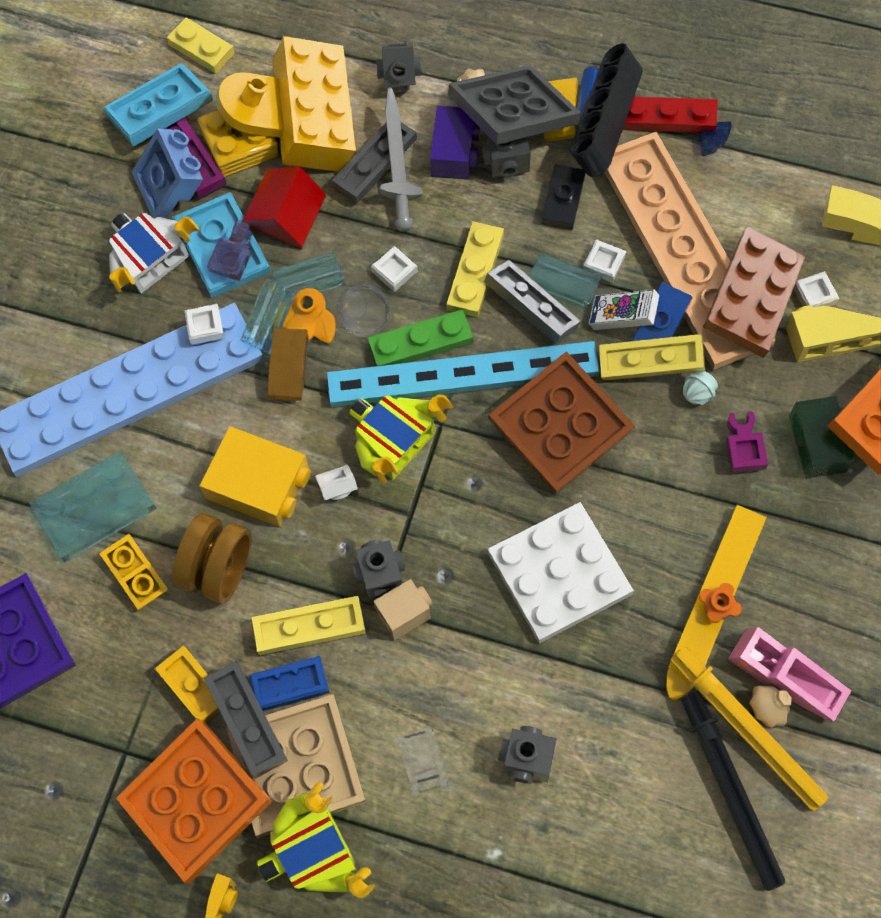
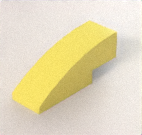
M832 185L826 199L822 227L851 232V240L881 246V199Z

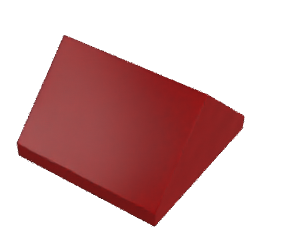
M300 166L267 169L242 220V224L302 250L326 198V194Z

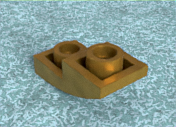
M274 328L269 364L268 399L302 401L306 378L305 360L309 340L307 329Z

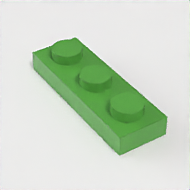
M463 309L367 337L376 366L410 363L473 344V335Z

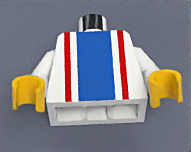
M125 213L116 216L111 226L117 233L109 240L113 247L109 254V279L117 292H122L121 288L129 283L135 284L141 294L190 256L180 238L188 243L190 241L189 235L194 231L199 232L200 228L189 216H185L178 221L162 217L152 218L147 213L140 214L133 221Z

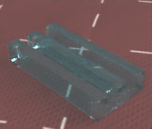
M334 252L272 271L282 304L293 301L295 295L305 288H314L322 292L345 285ZM334 273V276L314 282L317 278L324 277ZM301 283L306 284V285H303V286L296 287V288H293V289H290V290L285 291V288H288V287H291V286H294V285H298V284H301Z
M265 279L240 341L253 348L260 349L263 354L270 355L274 328H282L295 294L291 291H286V288L276 285L275 281Z

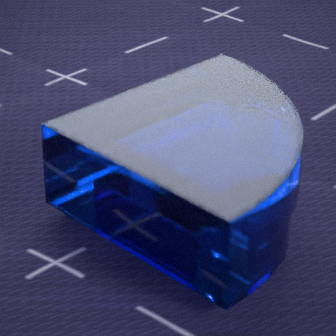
M731 121L717 122L716 131H700L699 138L702 156L715 153L718 148L725 144L730 135Z

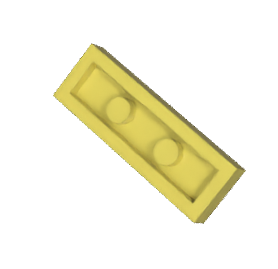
M472 221L446 304L447 311L455 312L463 309L465 315L479 318L488 288L484 280L487 273L494 269L504 236V228Z
M702 334L599 345L601 378L603 381L705 371Z
M358 596L252 617L256 647L259 655L366 634Z

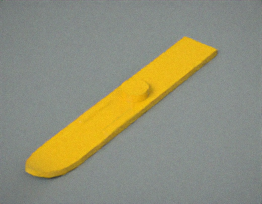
M736 506L700 593L703 589L713 590L719 588L722 583H729L733 586V595H735L767 517L742 506ZM699 593L674 654L680 648L688 647L706 665L724 620H721L719 623H712L707 619L704 603L700 601ZM718 600L717 604L722 606L724 605V602L722 600ZM670 661L666 675V690L670 700L678 701L692 690L689 687L691 683Z

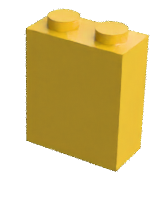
M229 426L200 484V489L207 500L281 527L284 519H289L292 516L296 506V499L294 498L299 488L306 486L311 469H309L305 454Z

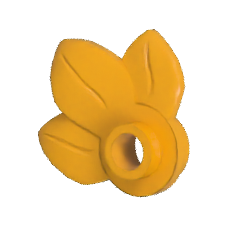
M305 288L295 295L293 301L284 303L277 309L272 326L286 329H307L309 335L308 342L315 336L319 340L330 344L335 335L336 322L335 317L325 309L326 302L324 296L314 288ZM307 299H312V306L304 309V302Z

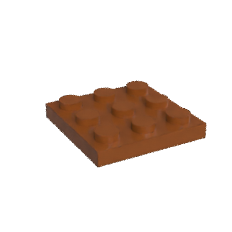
M567 351L488 414V419L556 495L635 428V425Z

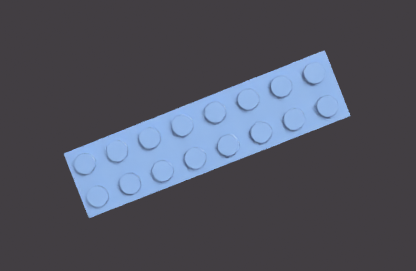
M235 302L219 309L224 333L223 339L191 345L187 325L1 410L0 445L14 475L19 477L263 362V354Z

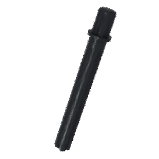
M693 691L684 695L681 702L692 724L689 730L691 733L696 734L764 888L770 891L783 886L785 878L717 729L716 723L718 719L712 718L699 691Z

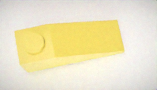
M800 307L791 313L786 325L797 363L881 346V318L834 307Z

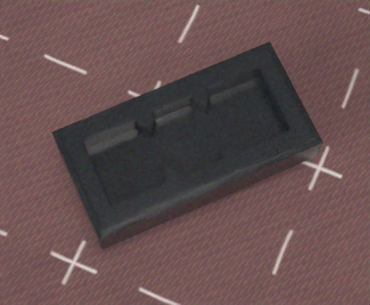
M554 165L541 224L573 230L586 172L583 169Z

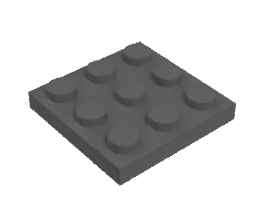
M531 65L449 83L448 95L496 145L525 137H533L553 130H561L580 122L581 112Z

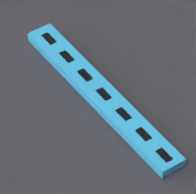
M595 341L327 372L331 408L354 405L360 398L368 403L380 402L384 396H391L395 399L399 397L418 398L525 385L566 351L590 377H597L600 370Z

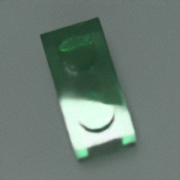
M836 396L795 402L789 415L806 479L846 473L856 458V453L827 426L843 409V407H839Z

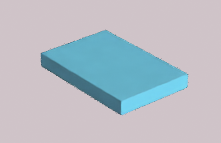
M180 63L106 105L103 110L107 118L134 147L153 136L157 129L167 128L214 99L207 87L183 63Z
M231 192L172 217L173 220L178 221L185 216H189L200 228L199 232L194 231L189 235L190 241L188 243L183 239L182 241L211 298L271 273L270 267L250 228L242 224L244 216Z

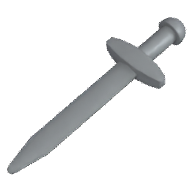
M388 88L385 117L392 182L381 184L377 189L378 193L395 199L397 219L394 221V225L398 231L405 232L409 231L413 225V219L409 218L408 199L419 198L423 195V190L407 183L400 112L392 88Z

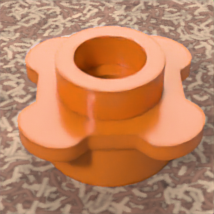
M722 583L719 588L713 590L703 589L701 591L699 599L704 603V610L710 622L719 623L729 616L737 617L741 613L742 607L734 598V588L731 584ZM722 600L724 605H718L717 601Z

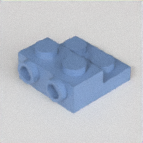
M157 129L132 170V174L152 218L162 217L167 219L177 202L190 201L203 181L199 171L201 164L197 158L191 155L187 146L189 139L180 130Z

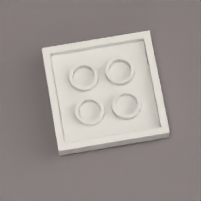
M581 502L488 548L490 559L539 644L632 596L634 592Z

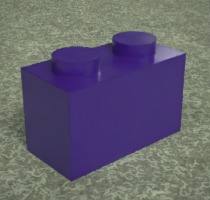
M437 105L430 157L431 177L469 180L470 167L476 168L478 148H473V141H479L480 127L461 107Z

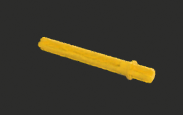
M688 647L680 648L670 660L691 683L689 687L691 689L695 687L811 811L819 809L828 799L827 794L710 672L713 669L711 666L707 668Z

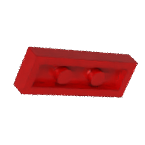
M634 97L623 130L716 133L718 99Z

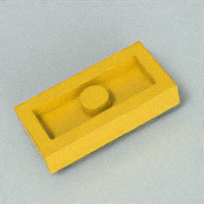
M184 645L155 668L195 719H202L206 723L220 712L204 680V677L208 676L207 672Z

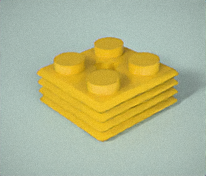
M218 111L211 112L197 119L200 132L209 152L224 177L279 156L275 137L241 132L226 123Z

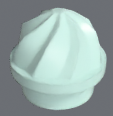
M696 371L685 378L683 395L688 402L694 405H703L715 397L718 383L708 372Z

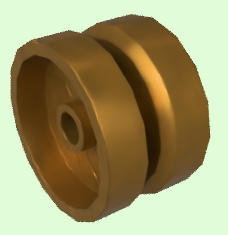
M204 513L198 514L186 529L179 544L172 571L174 587L189 593H196L202 589V594L206 599L220 604L226 603L234 594L246 568L252 544L250 529L236 524H228L223 529L219 518Z

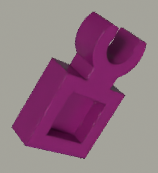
M752 411L747 412V424L744 425L736 422L734 413H730L728 417L727 427L734 434L726 439L731 473L766 470L768 466L763 434L752 433L755 424V415Z

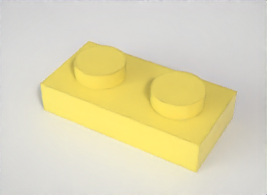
M187 17L167 36L169 46L215 74L235 54L233 45Z

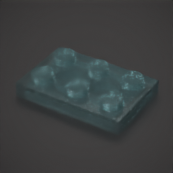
M121 450L29 503L64 563L156 510L153 501Z

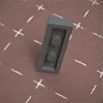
M401 122L403 151L405 153L417 140V133ZM386 123L332 179V187L357 204L391 168Z
M510 260L487 273L484 282L555 344L577 330L581 321Z
M238 661L204 677L252 777L256 779L287 762L288 760Z

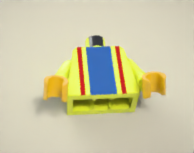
M441 394L436 395L431 400L401 397L395 399L391 396H384L375 407L362 398L358 399L351 407L349 414L360 422L355 429L357 439L355 449L361 467L377 476L381 484L387 482L386 474L394 480L435 434V424L432 418L436 417L439 422H444L447 417L442 411L453 409L454 406L445 395Z
M317 782L310 792H304L285 802L274 820L273 830L270 832L271 844L275 852L258 860V868L266 882L286 872L295 889L304 887L307 891L351 892L355 897L364 898L376 887L374 884L367 885L362 881L371 874V870L368 867H363L356 874L351 872L356 869L353 856L327 808L333 797L322 798L321 795H318L324 785L321 782Z

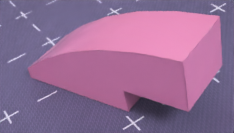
M759 627L745 630L728 658L730 662L765 686L772 684L779 691H787L792 698V702L830 722L835 721L851 693L849 688L794 647H784Z

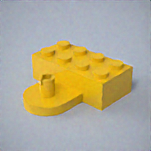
M283 36L272 59L274 77L252 73H235L223 80L216 95V107L220 116L231 127L241 132L279 137L283 165L340 172L354 155L356 148L343 46Z

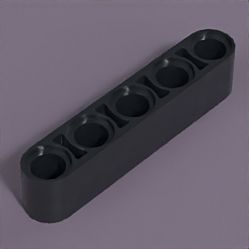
M624 43L613 46L604 55L570 147L571 155L590 177L601 175L609 168L643 73V67Z

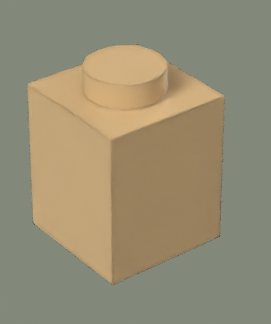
M411 579L374 600L375 611L394 641L431 619L429 608L433 604L431 598L423 586L416 588Z

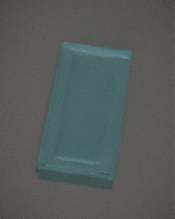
M541 253L529 277L546 292L589 308L600 285L602 275Z

